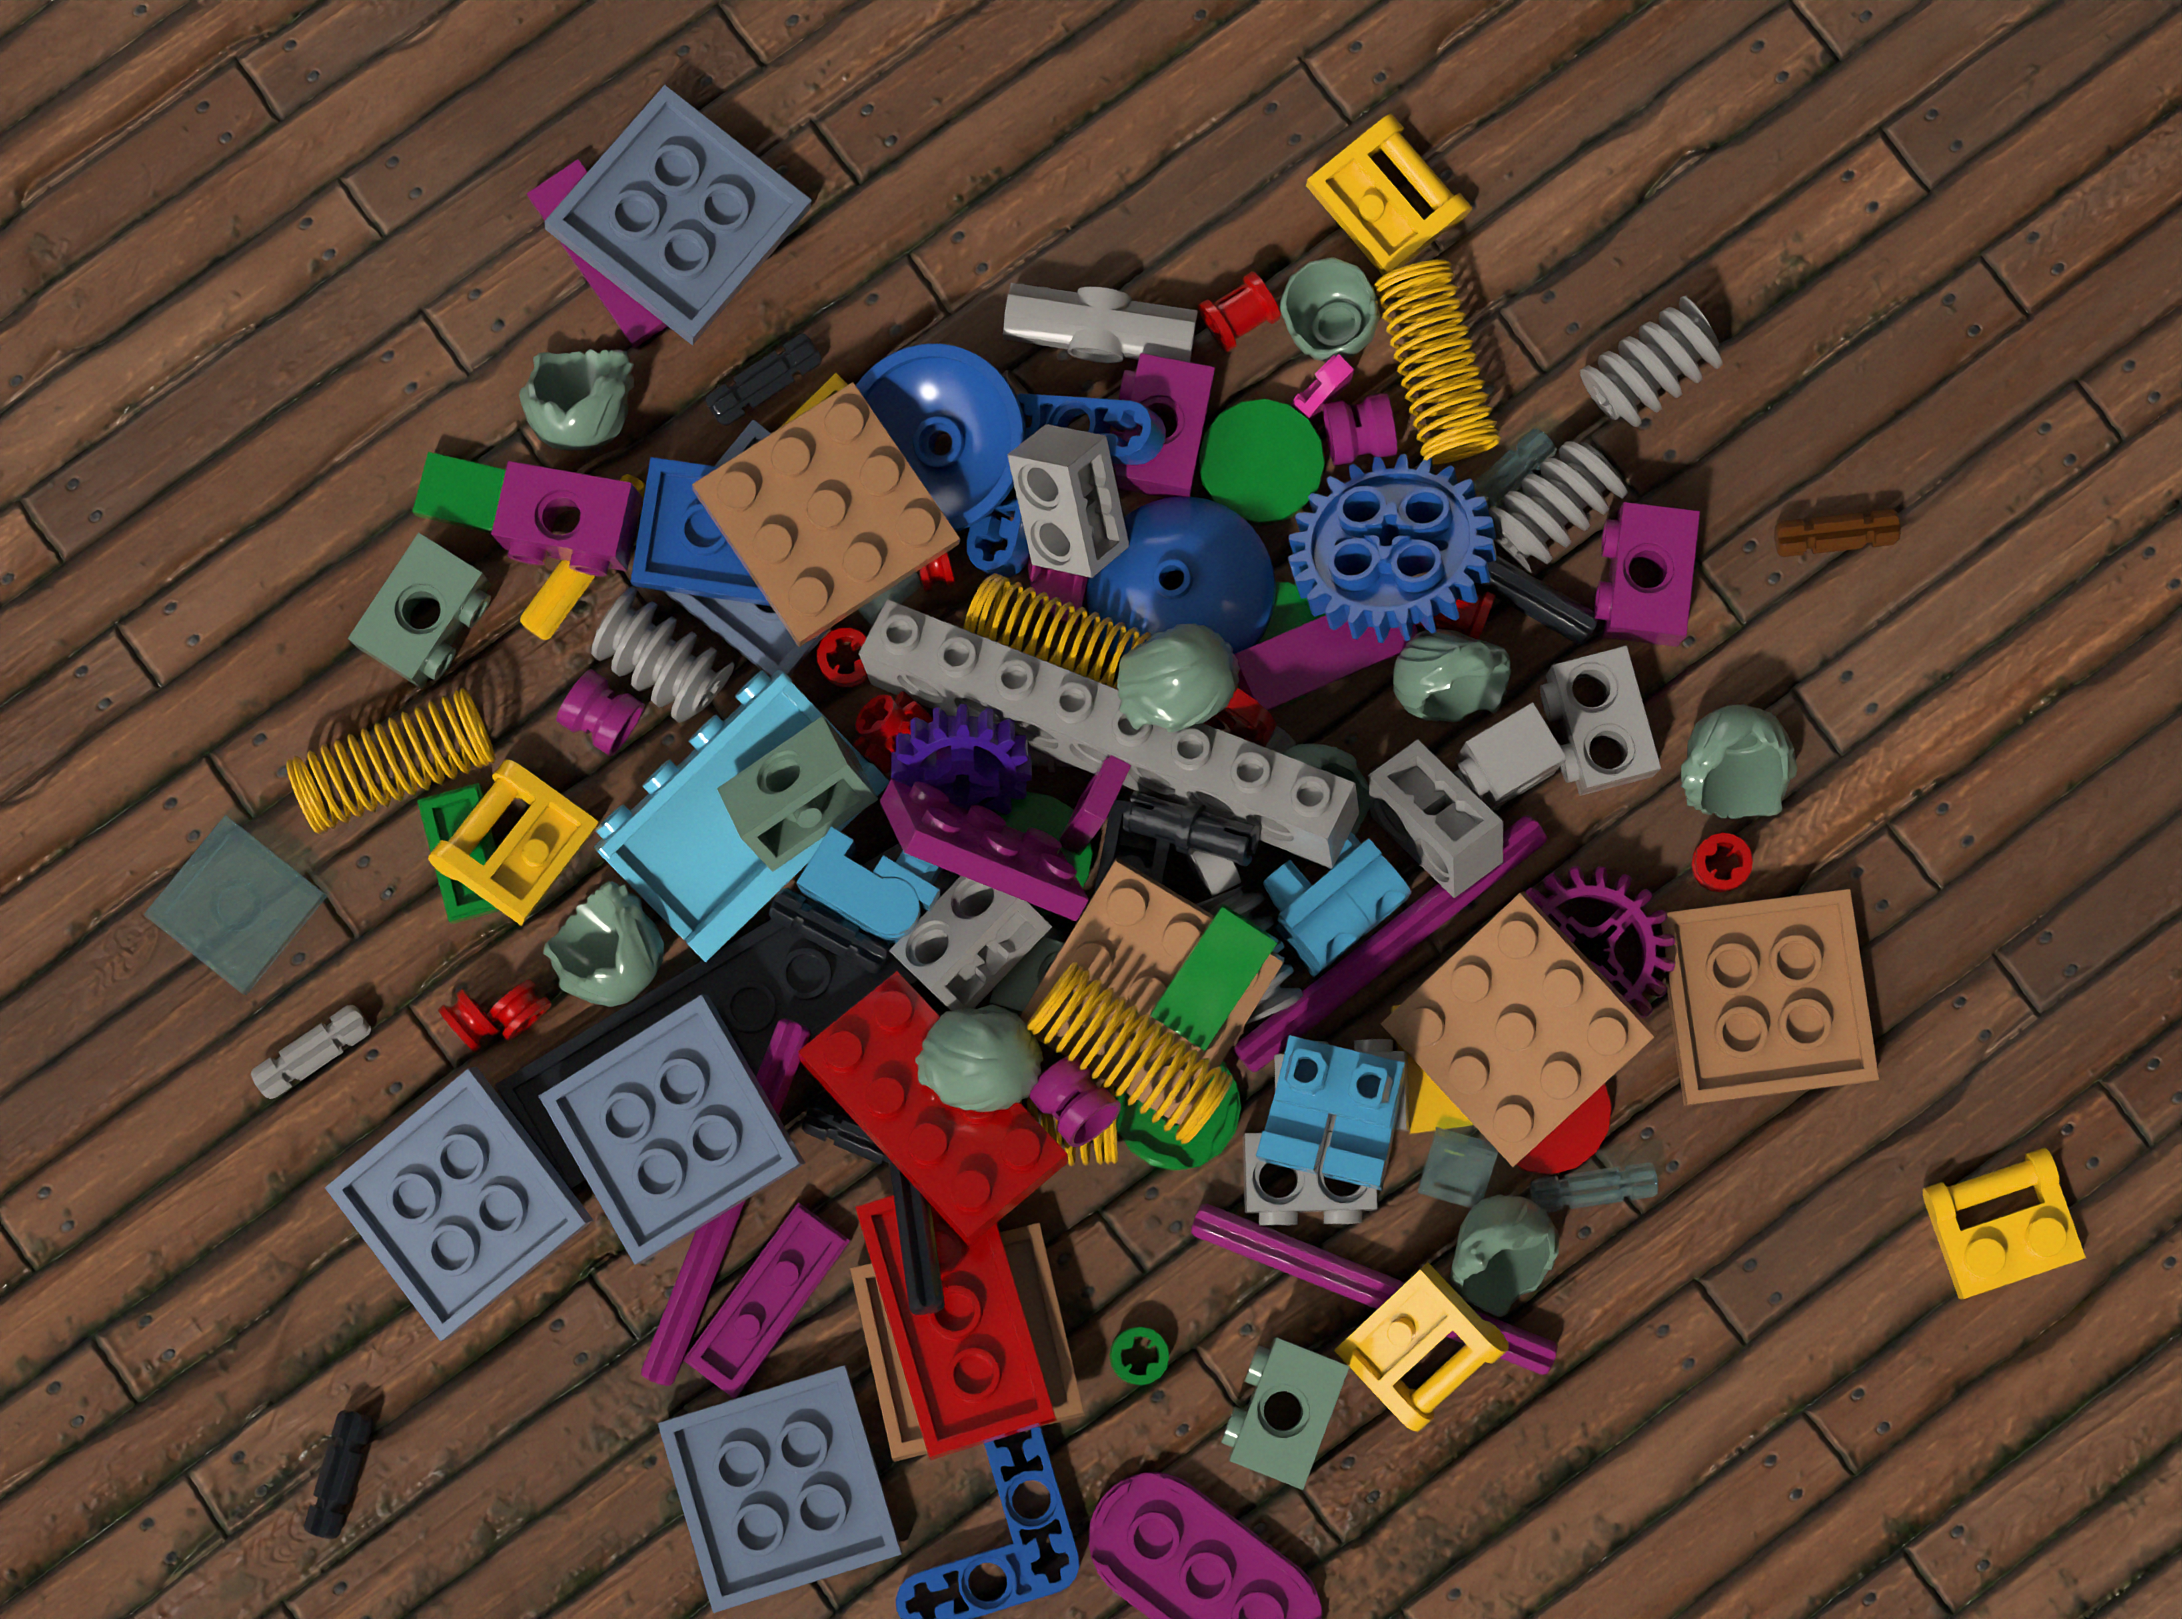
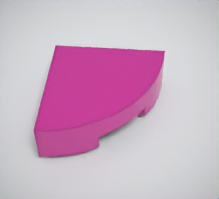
M1340 354L1337 356L1333 355L1315 373L1317 380L1304 392L1298 393L1291 406L1311 421L1323 410L1324 403L1332 402L1351 384L1354 369Z
M1029 557V580L1031 587L1035 589L1036 596L1046 592L1049 601L1059 597L1062 606L1065 603L1071 602L1074 605L1075 611L1082 607L1088 577L1032 565L1031 557ZM1043 598L1039 601L1042 607L1044 601ZM1056 603L1048 613L1053 618L1055 617ZM1069 608L1059 621L1065 625L1068 621ZM1080 615L1072 627L1077 628Z

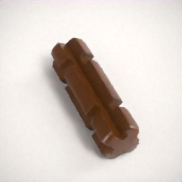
M1893 509L1871 511L1868 517H1864L1862 512L1813 517L1806 524H1804L1802 519L1781 521L1775 526L1774 540L1778 555L1789 557L1804 555L1807 549H1811L1813 554L1863 549V546L1869 542L1872 547L1894 545L1900 540L1901 527L1897 512Z

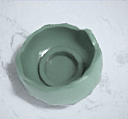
M1335 257L1309 261L1290 276L1281 298V313L1294 343L1305 355H1310L1314 360L1327 362L1333 355L1337 356L1338 354L1344 359L1354 357L1373 340L1381 316L1376 293L1365 273L1358 266Z

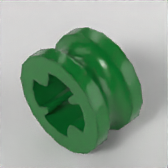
M1133 1327L1118 1334L1111 1345L1109 1357L1111 1367L1119 1378L1130 1384L1145 1385L1151 1384L1162 1376L1168 1365L1169 1352L1168 1346L1160 1334L1149 1328ZM1135 1337H1144L1150 1340L1146 1348L1150 1349L1155 1346L1158 1355L1156 1363L1146 1364L1145 1372L1142 1375L1130 1373L1129 1370L1132 1364L1128 1363L1124 1366L1121 1360L1122 1349L1132 1348Z

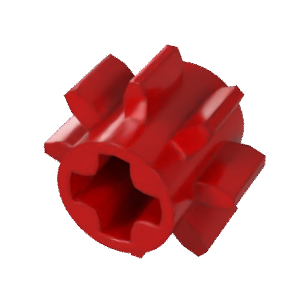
M901 691L895 700L889 695H879L871 699L859 712L855 726L862 737L853 745L883 774H887L891 769V753L896 752V737L898 733L911 735V720L915 717L927 723L933 722V717L904 691Z

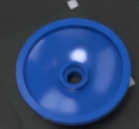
M921 344L904 348L883 358L857 383V389L955 532L983 520L1007 497L1014 486L1007 454L1026 440V426L1020 402L1013 388L992 364L980 356L956 346ZM949 434L953 442L952 448L947 454L939 456L935 451V442L939 436Z
M1187 496L1156 500L1137 508L1124 517L1129 547L1093 578L1088 577L1086 598L1089 615L1094 612L1099 613L1100 622L1110 617L1113 621V627L1123 622L1126 626V632L1135 627L1139 631V637L1146 632L1150 633L1152 637L1154 633L1172 629L1177 624L1204 625L1211 628L1215 633H1219L1225 642H1229L1233 647V654L1259 643L1268 627L1274 609L1276 596L1275 573L1264 543L1243 517L1217 502ZM1172 571L1184 573L1183 584L1178 589L1167 590L1163 587L1164 578L1168 573ZM1095 618L1091 621V623H1092V625H1093V628H1094ZM1108 624L1104 626L1098 637L1102 644L1106 637ZM1120 629L1114 636L1108 649L1112 656H1114L1119 642ZM1133 634L1124 647L1119 663L1123 655L1131 650Z

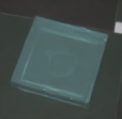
M225 815L144 915L239 992L247 995L328 895L234 820Z

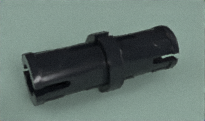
M1134 791L1131 794L1130 800L1136 803V806L1127 803L1123 815L1124 831L1135 832L1175 844L1177 846L1176 851L1192 855L1195 851L1237 862L1242 866H1248L1251 863L1252 855L1246 854V852L1249 851V853L1253 854L1256 852L1260 835L1257 825L1246 824L1205 811V805L1195 802H1189L1184 806L1146 795L1140 791Z

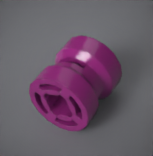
M1386 393L1369 395L1360 404L1348 405L1343 400L1323 404L1326 438L1334 466L1353 463L1356 457L1362 454L1371 453L1375 457L1381 458L1397 454L1395 424L1390 401Z
M590 669L579 678L566 696L559 709L556 721L573 733L583 731L589 734L592 732L591 737L594 747L611 757L623 746L642 716L645 704L629 693L614 697L615 692L609 688L608 680Z
M1079 1055L1073 1061H1068L1067 1056L1048 1068L1038 1078V1083L1030 1093V1099L1042 1113L1052 1114L1057 1119L1058 1132L1072 1147L1082 1146L1099 1136L1112 1124L1121 1110V1103L1110 1090L1098 1087L1092 1081L1093 1070L1089 1066L1085 1070H1080V1064L1083 1062V1059Z

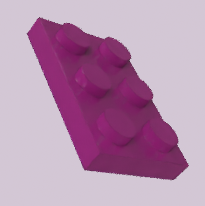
M893 779L890 780L880 799V803L904 853L1077 922L1089 899L1075 876L1077 871L1066 860L1061 851L1062 845L1056 838L1036 828L1030 827L1026 833L1006 826V822L1001 816L983 806L972 805L969 810L950 803L949 798L943 792L929 784L915 782L913 787H910Z

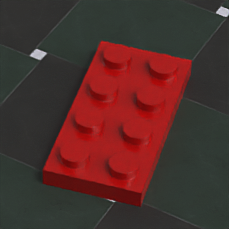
M896 971L798 1051L799 1059L969 1246L1068 1163V1154L1020 1102H1015L1008 1109L989 1112L963 1110L944 1104L933 1089L919 1083L918 1064L915 1062V1058L923 1050L922 1043L930 1029L940 1019V1016Z
M894 1195L856 1206L858 1219L930 1460L1057 1421L997 1223L968 1246L931 1205L945 1306L937 1313L915 1315L909 1309Z

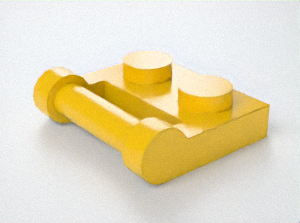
M1392 113L1379 120L1310 176L1306 183V187L1382 275L1403 267L1444 232L1449 231L1461 222L1473 208L1461 193L1455 196L1401 135L1404 127ZM1383 151L1431 206L1434 212L1424 220L1370 157L1375 153Z
M505 759L492 775L495 783L449 841L441 840L428 855V860L440 873L450 879L460 881L522 926L594 833L599 821L518 763ZM514 798L523 799L531 806L483 866L470 857V854Z
M2047 1148L2027 1153L2025 1155L2026 1161L1949 1187L1940 1182L1923 1188L1924 1202L1959 1299H1966L2086 1258L2059 1184L2056 1164ZM2034 1186L2039 1204L1960 1230L1956 1220V1211Z
M1427 1262L1334 1351L1407 1428L1418 1432L1434 1419V1409L1485 1362L1495 1363L1508 1351L1509 1345L1503 1333L1494 1324L1482 1320ZM1453 1330L1465 1342V1345L1417 1390L1409 1389L1400 1378Z

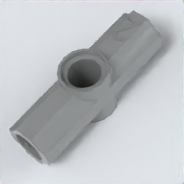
M1011 283L1005 309L1003 340L1068 349V353L1076 358L1098 363H1119L1124 358L1139 360L1140 353L1190 362L1198 311L1133 301L1130 295L1124 292L1103 287H1082L1076 293L1048 287Z

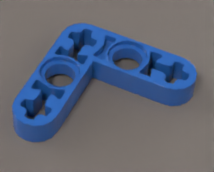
M1016 394L1025 422L1028 416L1032 418L1030 428H1026V439L1045 424L1067 428L1069 422L1079 414H1088L1090 419L1088 432L1107 437L1113 464H1145L1157 456L1165 442L1166 428L1162 419L1152 410L1134 401ZM1137 423L1143 426L1141 435L1132 436L1129 443L1115 434H1110V425L1117 430L1129 431L1134 430ZM1017 496L1010 501L1002 502L991 514L969 528L967 538V554L969 559L977 568L990 575L997 573L1007 578L1019 573L1029 560L1030 553ZM1000 512L1014 519L1010 521L1002 517L1001 521L996 519V515ZM1004 538L1008 540L1006 550L996 551L995 555L990 554L992 544L1002 543Z
M1041 1427L1030 1429L1032 1438H1028L1023 1442V1451L1027 1462L1037 1455L1040 1456L1043 1470L1022 1471L1008 1481L1004 1479L1001 1467L1015 1466L1011 1450L1007 1446L998 1448L995 1440L984 1443L1013 1543L928 1568L909 1576L899 1587L896 1596V1610L901 1619H925L921 1610L911 1612L907 1605V1600H911L916 1595L915 1585L926 1582L930 1592L950 1588L951 1584L945 1577V1574L953 1571L959 1572V1592L969 1609L956 1612L954 1598L939 1603L935 1607L936 1617L933 1619H973L1058 1593L1069 1587L1075 1580L1080 1566L1079 1553ZM1031 1480L1041 1482L1046 1486L1051 1498L1047 1512L1033 1519L1021 1516L1016 1511L1012 1498L1019 1484ZM1054 1519H1058L1062 1532H1053L1048 1535L1054 1552H1066L1069 1557V1563L1060 1568L1061 1579L1049 1581L1048 1575L1045 1572L1035 1573L1032 1569V1562L1037 1561L1041 1556L1037 1537L1028 1543H1024L1020 1530L1040 1529L1051 1523ZM982 1563L998 1565L1003 1569L1007 1577L1005 1592L1001 1597L992 1601L977 1598L969 1586L971 1572Z

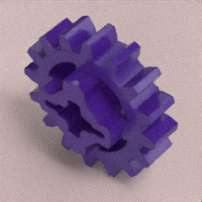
M967 704L959 705L956 716H947L940 707L933 709V722L927 723L915 717L911 720V735L898 733L896 737V752L891 753V778L910 787H913L915 782L929 784L943 792L949 798L950 803L967 810L972 805H979L989 810L996 809L998 812L1008 815L1012 812L1011 798L1024 799L1027 795L1026 781L1032 779L1028 739L1026 735H1015V723L1011 719L1001 721L998 724L993 723V709L986 708L978 717L969 716Z

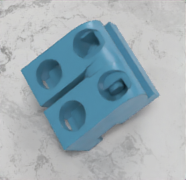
M830 827L797 881L801 893L826 909L856 924L866 933L870 932L886 940L889 944L897 943L901 938L909 935L917 926L921 918V910L925 913L931 911L936 901L941 897L940 889L935 887L934 884L943 868L902 851L896 862L883 856L872 873L853 861L857 854L854 840Z
M1351 832L1333 869L1327 867L1330 871L1313 886L1291 860L1284 863L1263 882L1271 900L1281 912L1277 918L1279 924L1273 929L1274 933L1313 978H1316L1356 944L1362 935L1364 937L1389 916L1411 894V890L1406 882L1381 855L1380 850L1368 838L1361 844Z
M1289 1035L1275 1095L1265 1130L1262 1131L1256 1157L1262 1162L1317 1175L1331 1116L1336 1115L1330 1144L1327 1147L1322 1168L1323 1175L1328 1178L1382 1191L1404 1086L1405 1063Z

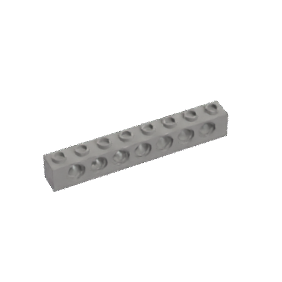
M888 599L859 651V656L873 686L896 695L904 691L919 704L931 709L940 707L948 716H956L960 704H967L969 716L978 717L986 708L993 709V723L998 724L1007 719L1013 720L1015 723V735H1026L1028 748L1093 774L1096 773L1105 758H1109L1112 755L1131 765L1122 785L1143 792L1146 795L1184 806L1189 802L1199 803L1206 806L1205 811L1246 824L1257 825L1260 832L1259 840L1333 869L1359 815L1356 786L1352 781L1204 723L1194 724L1181 731L1169 733L1166 728L1151 724H1145L1137 730L1132 727L1126 715L1119 710L1121 699L1118 697L1117 689Z

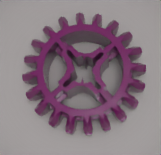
M1579 866L1571 867L1568 870L1567 880L1569 888L1566 889L1554 873L1547 875L1543 881L1549 895L1548 899L1538 890L1529 888L1526 894L1572 943L1577 939L1580 943L1586 944L1592 939L1596 940L1606 930L1609 931V936L1599 945L1602 951L1595 955L1602 958L1601 965L1598 966L1592 961L1591 963L1641 1017L1649 1016L1653 1012V1008L1642 993L1646 992L1652 996L1662 997L1668 990V987L1662 981L1652 977L1653 972L1667 973L1675 968V962L1671 959L1656 956V950L1675 944L1674 936L1672 934L1654 936L1652 927L1658 926L1667 919V914L1664 910H1658L1646 917L1640 909L1650 901L1652 893L1648 889H1644L1633 900H1630L1625 896V893L1631 885L1632 878L1626 874L1619 877L1613 889L1606 888L1608 873L1607 869L1601 866L1594 870L1591 877V885H1585L1584 874ZM1592 902L1603 905L1615 913L1602 925L1587 927L1577 922L1572 916L1567 918L1558 908L1569 903ZM1628 926L1634 935L1638 949V964L1632 982L1623 975L1625 969L1619 964L1614 953L1615 942Z

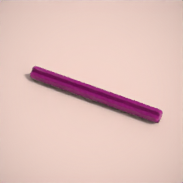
M1529 815L1520 818L1503 832V863L1456 898H1453L1438 883L1303 990V996L1294 1005L1274 1013L1240 1040L1234 1048L1239 1059L1252 1072H1257L1274 1059L1275 1054H1280L1286 1049L1289 1035L1302 1037L1544 845L1547 836L1542 827Z
M790 1019L778 1021L756 1076L778 1116L800 1063L798 1051L807 1044L810 1037V1029ZM745 1201L696 1230L641 1369V1375L647 1380L664 1386H671L674 1383Z
M1202 1204L1198 1208L1191 1226V1233L1197 1238L1375 1309H1378L1405 1284L1403 1281L1210 1204ZM1474 1310L1482 1320L1494 1324L1508 1341L1509 1349L1500 1359L1538 1374H1548L1557 1355L1558 1346L1555 1342ZM1453 1330L1446 1336L1465 1344Z

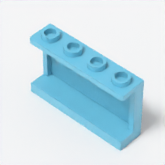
M778 669L770 677L762 670L750 679L735 695L741 705L726 720L722 721L717 715L709 719L689 739V742L695 749L678 766L670 759L666 761L642 785L649 793L631 811L622 804L596 829V832L602 839L593 848L675 930L704 962L711 958L810 862L824 837L772 872L740 838L717 790L718 787L821 716L824 717L792 683L793 680L784 671ZM828 721L854 751L874 792L878 796L888 786L890 781L873 764L869 763ZM858 814L837 827L836 830L842 831Z

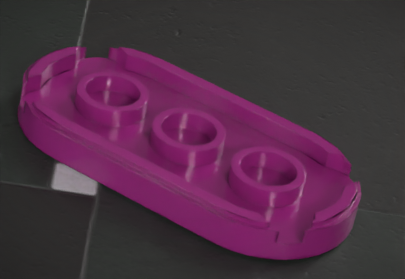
M1145 1472L1127 1477L1112 1486L1104 1494L1093 1512L1088 1540L1091 1558L1097 1573L1108 1587L1149 1619H1322V1607L1318 1593L1310 1578L1300 1567L1190 1483L1177 1476L1161 1472Z

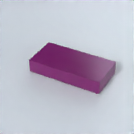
M1112 755L1109 758H1105L1083 790L1059 841L1063 848L1079 856L1082 854L1105 822L1130 770V764Z

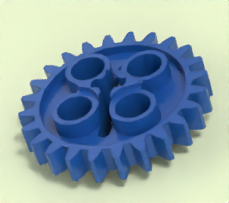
M1401 454L1395 468L1386 469L1381 457H1374L1372 472L1364 474L1355 464L1349 465L1350 481L1344 484L1330 476L1327 478L1331 493L1328 497L1311 493L1308 496L1313 513L1303 512L1296 514L1295 518L1299 532L1289 535L1293 555L1289 556L1288 559L1300 598H1307L1314 617L1325 613L1329 627L1333 631L1348 621L1352 638L1358 639L1368 627H1374L1378 643H1384L1390 628L1398 627L1404 640H1411L1413 625L1420 622L1430 633L1436 632L1434 616L1442 613L1456 621L1459 618L1456 601L1460 599L1465 602L1476 603L1478 597L1474 583L1490 582L1491 578L1487 563L1497 559L1493 541L1496 539L1493 519L1489 515L1485 497H1476L1473 481L1467 479L1458 483L1455 468L1451 465L1435 475L1432 458L1423 460L1417 469H1410L1406 454ZM1355 572H1362L1358 575H1351ZM1426 573L1419 577H1413L1417 574Z

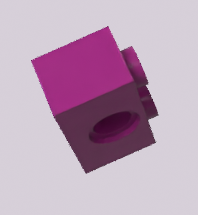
M1140 353L1137 371H1124L1119 400L1134 401L1144 405L1156 414L1166 415L1173 420L1177 429L1170 437L1165 439L1161 451L1149 462L1139 465L1112 463L1113 469H1116L1115 480L1117 489L1163 498L1191 496L1213 386L1215 367ZM1138 423L1136 428L1131 431L1124 430V432L1112 430V434L1117 435L1128 443L1132 436H1140L1142 432L1141 425Z
M508 461L491 535L505 550H508L507 556L522 563L545 565L546 558L549 557L570 561V569L593 576H606L608 568L628 571L643 497L630 482ZM569 510L580 512L579 524L572 532L565 535L553 534L554 522L560 514Z
M1624 502L1618 510L1615 520H1605L1601 541V557L1611 558L1609 581L1598 582L1594 605L1595 619L1604 620L1602 638L1678 647L1686 638L1700 511ZM1637 560H1645L1652 563L1659 571L1660 584L1654 588L1638 586L1630 577L1629 564Z

